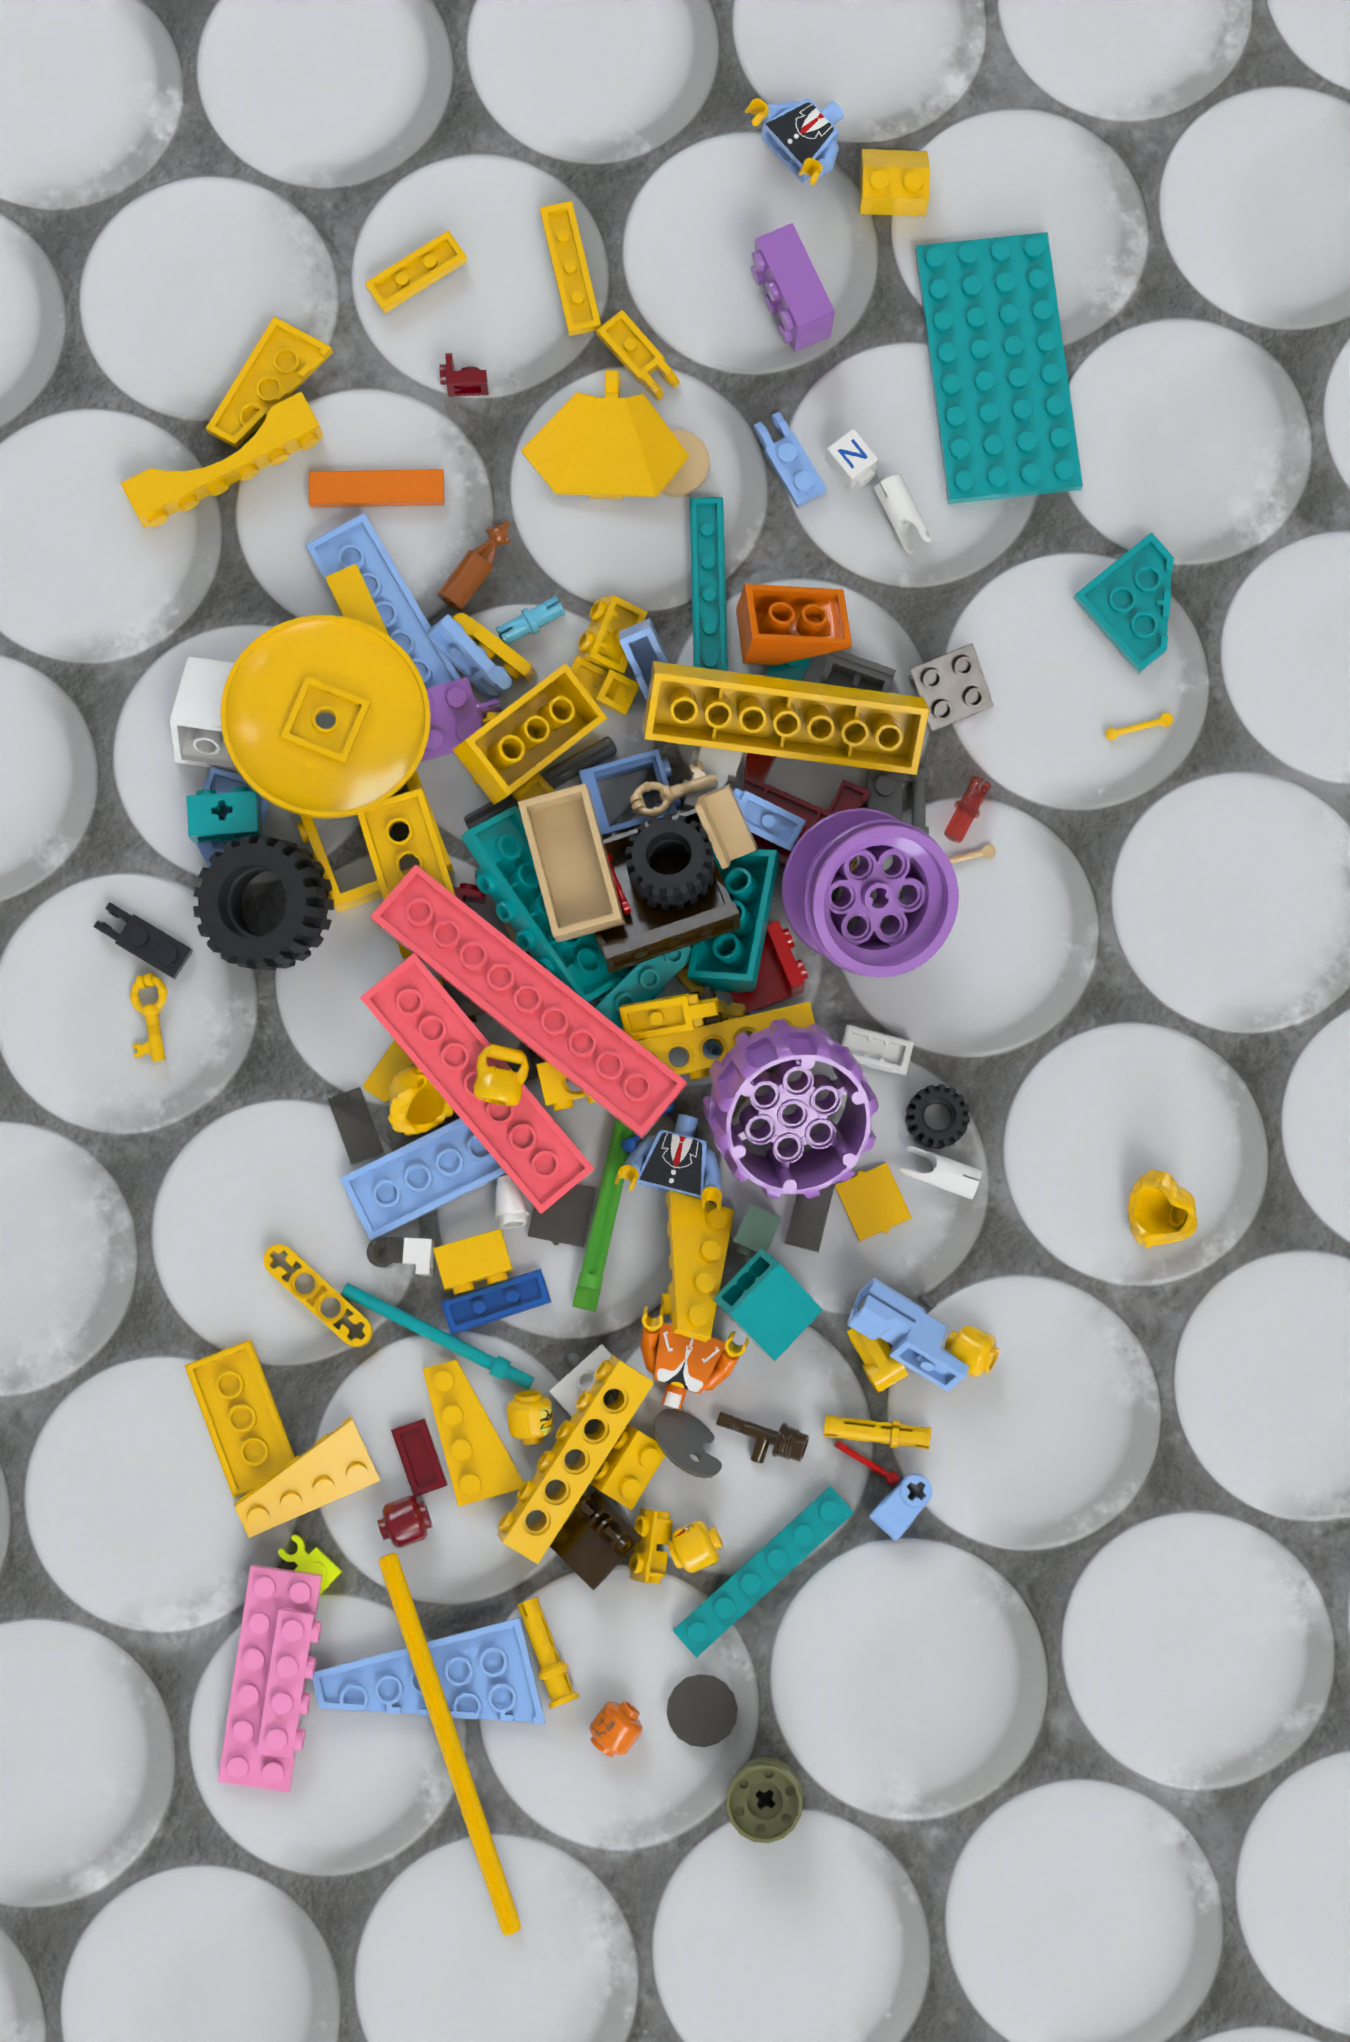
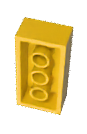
M565 663L452 750L495 805L596 728L607 717Z

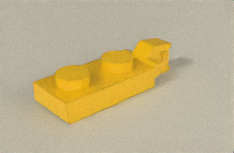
M686 993L621 1005L619 1010L624 1032L634 1040L694 1030L696 1027L704 1024V1017L718 1015L720 1007L718 997L699 1000L698 993L690 995Z

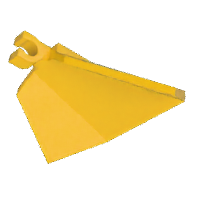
M605 370V397H595L576 392L521 450L524 457L556 495H585L596 499L657 497L690 457L644 394L620 398L621 377H619V371Z

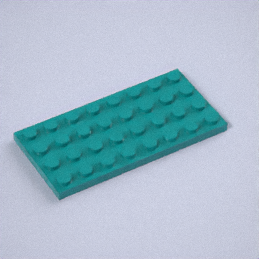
M1048 232L917 245L915 255L948 504L1081 490L1083 483Z

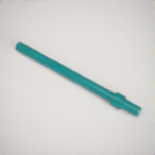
M350 1283L345 1285L341 1293L342 1296L490 1370L489 1374L501 1381L505 1378L529 1390L535 1377L511 1366V1361L499 1355L495 1358Z

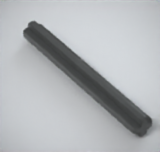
M609 736L604 737L542 772L540 775L555 789L578 776L580 770L594 767L615 755L617 748ZM513 793L495 805L489 802L466 815L464 822L467 828L471 829L515 805L519 809L517 801L512 797Z

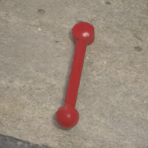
M606 851L620 904L624 914L632 912L611 864L612 855Z
M838 1440L835 1443L834 1447L886 1478L889 1485L895 1486L899 1483L900 1477L896 1472L886 1471Z

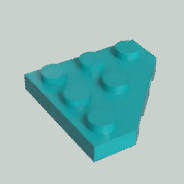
M1152 532L1079 590L1073 597L1139 674L1166 652L1168 644L1167 629L1168 618L1170 617V589L1174 557Z

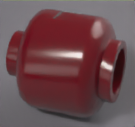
M408 1496L387 1503L382 1510L383 1518L377 1520L383 1540L390 1539L397 1548L426 1539L428 1529L433 1527L424 1500L419 1502L414 1496Z

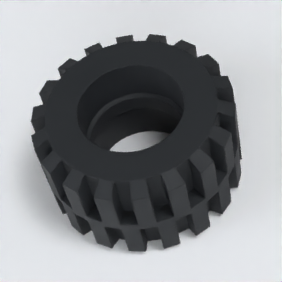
M664 814V820L660 821L657 820L656 816L650 818V825L646 827L642 823L638 826V835L632 834L629 838L630 847H626L625 862L633 890L636 889L637 896L642 901L647 898L648 905L653 908L657 904H661L664 911H670V906H676L678 911L685 909L684 903L687 902L693 906L698 903V895L704 897L708 893L707 884L712 885L714 881L715 861L708 834L705 830L700 831L699 824L694 820L687 824L685 816L679 815L678 819L674 820L671 814ZM667 851H679L690 858L689 864L676 874L664 875L651 868L654 859Z

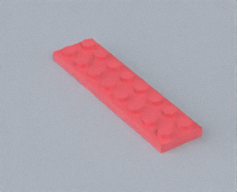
M415 953L360 997L540 1214L594 1170V1167L524 1084L522 1085L521 1099L516 1106L496 1105L481 1101L475 1097L474 1084L477 1079V1060L484 1047L490 1045V1043ZM487 1057L488 1066L511 1070L505 1061Z

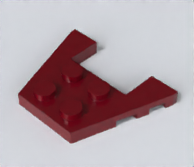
M747 753L743 790L806 820L796 843L809 828L821 819L839 811L861 808L871 796L870 790L843 779L829 810H825L765 783L777 758L776 756ZM752 833L757 849L777 850L780 854L779 864L786 866L792 851H788Z

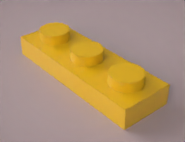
M449 230L365 282V287L383 314H386L466 263L467 256Z

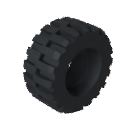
M267 836L241 837L240 842L232 840L223 846L224 853L215 851L209 858V862L212 863L209 868H202L198 877L203 880L200 887L195 886L193 897H198V906L193 907L194 917L201 919V924L197 928L202 937L210 938L207 941V946L213 952L221 953V959L228 963L238 964L239 967L260 970L286 969L295 966V960L304 961L311 956L309 948H318L323 942L324 938L320 934L323 929L329 930L332 920L327 919L328 910H334V900L328 899L327 892L333 890L331 882L328 879L322 878L321 875L326 870L320 862L312 861L313 854L290 841ZM264 871H272L279 877L284 886L286 908L280 923L274 930L264 936H257L251 932L244 921L241 907L242 897L247 885L255 876Z

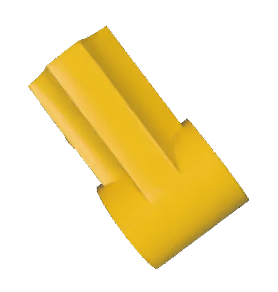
M853 1328L846 1331L848 1338L863 1361L864 1365L862 1367L877 1393L908 1377L905 1366L889 1356L891 1348L885 1340L881 1338L871 1340Z

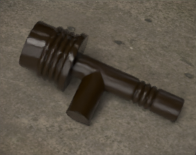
M724 1412L719 1413L716 1422L718 1426L755 1438L756 1441L750 1459L760 1464L764 1463L769 1444L774 1445L772 1456L787 1458V1460L793 1459L801 1462L809 1441V1435L787 1426V1423H783L779 1432L742 1420L741 1418H735V1416Z

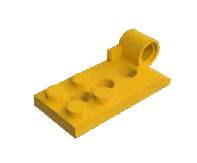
M423 788L390 797L378 806L357 814L383 900L387 898L406 876L400 869V862L408 855L417 857L420 863L419 867L455 895ZM403 822L408 825L409 835L404 841H394L390 837V828L393 824ZM397 941L403 959L413 954Z

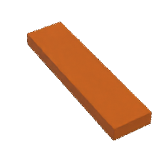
M444 469L309 471L310 508L445 505Z

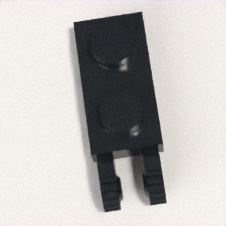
M109 902L105 908L108 913L127 923L121 934L112 929L110 925L98 920L93 927L113 939L119 947L175 980L193 950L135 914L131 916L126 911Z

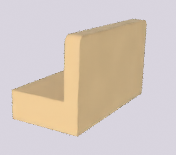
M730 784L698 797L695 809L704 830L708 834V839L712 844L722 869L729 867L731 860L757 850V844Z

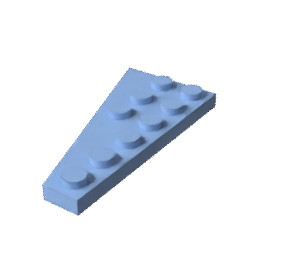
M520 1617L427 1641L452 1718L546 1724ZM407 1647L317 1670L314 1673L312 1681L320 1709L429 1716Z

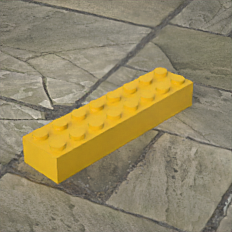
M653 661L643 731L644 739L917 775L929 708L924 697Z

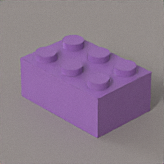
M788 224L756 238L755 251L752 253L753 266L750 267L756 284H762L767 294L764 296L765 303L771 314L776 313L781 323L778 325V329L784 343L790 342L794 352H797L831 337L835 310L794 224Z

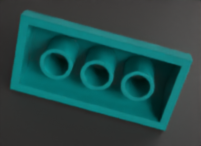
M757 849L731 860L729 867L722 869L713 850L714 859L732 902L735 901L739 911L741 928L694 944L687 977L698 985L706 988L712 987L718 991L732 993L751 992L756 989L780 854L777 850Z

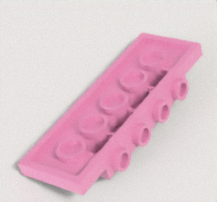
M253 1564L250 1566L218 1782L283 1792L291 1790L296 1751L303 1750L306 1729L300 1728L302 1714L308 1715L311 1701V1693L305 1692L307 1678L313 1679L316 1668V1657H311L313 1642L318 1643L321 1634L322 1621H316L323 1575Z

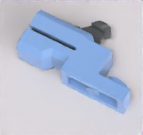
M876 1278L871 1279L860 1290L853 1306L854 1309L851 1311L847 1321L849 1327L871 1340L881 1338L893 1345L889 1355L891 1358L947 1392L967 1375L969 1369L967 1364L958 1360L954 1355L940 1349L947 1326L927 1315L936 1307L934 1298L929 1295H923L918 1299L910 1300Z

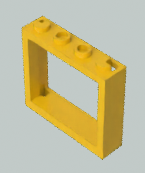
M415 771L406 783L409 792L423 788L418 773ZM426 797L448 872L454 871ZM301 816L303 822L297 823L299 833L304 843L308 841L311 843L314 851L312 861L320 862L326 870L322 876L331 882L333 890L327 892L328 899L334 900V908L337 913L383 897L378 880L340 893L313 818ZM412 868L403 870L402 872L404 874H407Z

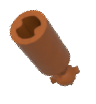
M508 521L492 528L488 526L486 533H488L489 540L473 550H468L437 592L438 597L454 610L462 612L493 569L497 546L508 545L511 542V539L508 538L510 526Z

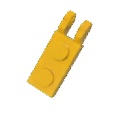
M623 310L619 311L596 330V335L639 383L642 382L645 389L656 401L664 397V393L650 376L655 370L659 371L662 378L672 388L680 384L676 374L665 362V357Z
M463 612L456 613L453 616V620L462 625L465 633L473 641L478 642L477 646L485 650L490 660L494 656L504 663L502 667L507 671V674H510L509 676L516 681L522 677L528 683L536 674L532 664L472 617H468V614L465 615Z

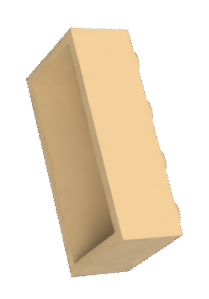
M583 783L519 801L518 805L554 939L557 942H562L624 925L623 912L592 796L587 784Z

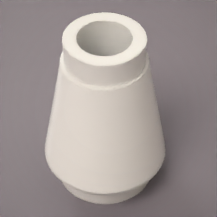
M508 1175L498 1177L496 1179L495 1220L499 1221V1227L512 1229L526 1225L529 1211L522 1191Z

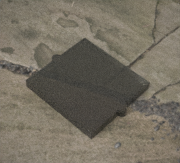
M576 1184L542 1214L533 1207L528 1237L552 1241L554 1246L562 1243L584 1248L596 1188Z

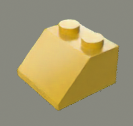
M861 149L860 214L926 216L930 190L928 152Z

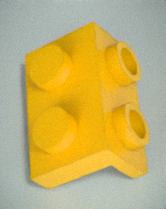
M627 1424L590 1484L632 1510L666 1455L655 1440Z

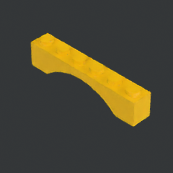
M299 392L271 406L265 421L256 434L240 450L226 459L204 468L188 471H165L149 468L120 484L144 528L148 526L156 527L165 523L169 518L168 516L180 510L185 512L193 509L198 505L199 500L209 495H220L229 488V485L239 480L246 481L252 479L259 473L260 469L270 464L275 466L283 463L290 454L297 450H308L314 447L319 442V439L323 438L322 430L303 393Z

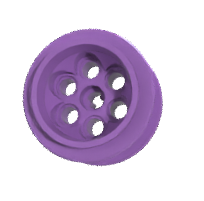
M856 808L839 811L821 819L798 840L784 869L782 900L786 917L793 931L814 952L828 958L838 967L853 974L867 977H893L921 966L942 947L956 919L959 889L956 874L949 858L931 836L923 830L902 822L887 813L873 809ZM859 855L860 862L858 867L850 871L849 863L851 859ZM892 855V865L888 869L883 870L884 859ZM841 886L842 894L840 898L832 902V892L835 888ZM902 887V889H901V894H900V897H899V899H898V892H899L900 888ZM874 889H876L878 895L877 898L873 901V899L870 897V894ZM889 915V917L880 925L882 919L885 916ZM857 916L856 926L848 931V921L852 917Z

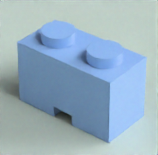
M650 618L619 631L620 644L635 673L646 702L653 661L670 663Z

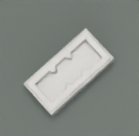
M846 1025L842 1046L849 1048L859 1065L906 1076L914 1041Z
M603 1344L596 1348L549 1391L571 1417L577 1410L575 1404L584 1390L589 1391L596 1381L594 1375L602 1361L609 1360L612 1355Z

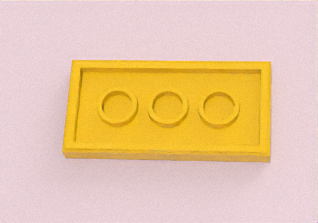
M251 1339L184 1365L233 1498L248 1493L269 1476L277 1474L287 1466L289 1461L296 1457Z

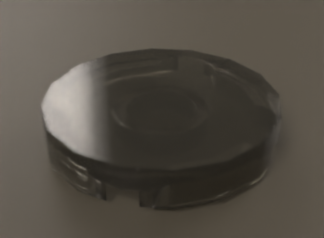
M699 1673L684 1678L674 1687L668 1698L666 1713L671 1729L680 1740L691 1746L708 1747L719 1743L730 1735L736 1724L738 1707L734 1693L724 1681L714 1675Z

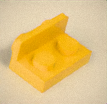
M615 595L600 598L593 604L590 610L589 617L591 622L588 630L581 635L578 641L577 648L579 653L577 656L607 670L611 669L619 674H624L629 661L620 644L619 631L644 621L648 612Z

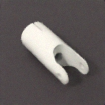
M901 474L890 476L878 483L874 490L905 551L909 554H913L915 551L908 535V528L911 523L916 526L921 538L925 542H931V535Z
M908 1146L906 1148L910 1153L925 1158L931 1164L932 1171L929 1173H919L911 1169L900 1168L899 1171L902 1174L965 1198L973 1199L982 1176V1170L917 1147Z

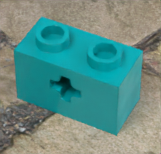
M233 787L229 793H216V790L201 789L195 792L196 795L186 796L188 836L193 843L235 841L245 836H262L260 797L257 792L251 791L250 787ZM227 807L231 813L226 814L225 820H221L218 815L222 814L223 808Z

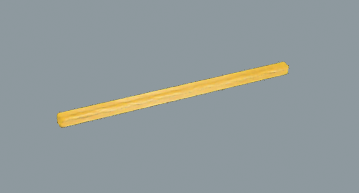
M389 1553L380 1557L378 1563L503 1935H511L520 1930L521 1923L399 1557L396 1553Z

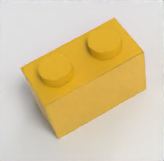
M501 1229L433 1248L444 1289L446 1291L453 1289L454 1295L474 1290L473 1283L487 1280L488 1285L508 1280L507 1273L514 1271Z

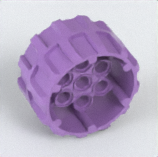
M784 1019L773 1020L769 1028L750 1035L746 1031L737 1035L734 1038L735 1046L725 1055L723 1060L720 1062L716 1059L709 1069L713 1080L711 1096L704 1097L703 1112L708 1121L714 1143L726 1161L732 1175L741 1182L750 1179L760 1186L766 1197L780 1199L781 1193L804 1194L807 1199L820 1196L819 1190L830 1186L838 1180L848 1181L855 1174L853 1167L863 1152L871 1150L874 1146L876 1136L871 1129V1116L879 1107L877 1097L868 1084L863 1069L849 1048L834 1041L825 1028L817 1024H811L807 1028L789 1026ZM815 1061L827 1063L833 1066V1072L837 1079L832 1081L828 1076L821 1074L813 1076L810 1069L814 1067ZM774 1065H777L776 1074L771 1075L769 1072L765 1071L766 1069ZM796 1070L803 1071L798 1080L787 1081L791 1072ZM760 1086H770L769 1091L765 1095H755L756 1089ZM825 1089L830 1090L829 1095L825 1099L815 1100L818 1092ZM742 1094L749 1098L751 1104L741 1111L740 1123L733 1125L731 1121L733 1111ZM847 1094L844 1111L836 1125L828 1115L838 1110L841 1105V1096ZM790 1104L798 1105L794 1113L789 1115L782 1114L786 1106ZM765 1119L764 1125L759 1129L750 1128L753 1121ZM815 1124H825L822 1131L810 1133L811 1128ZM748 1138L750 1142L757 1145L768 1143L770 1149L767 1151L766 1156L758 1155L746 1150L742 1141ZM793 1138L789 1146L785 1148L778 1147L782 1139ZM809 1144L813 1147L804 1152V1145Z

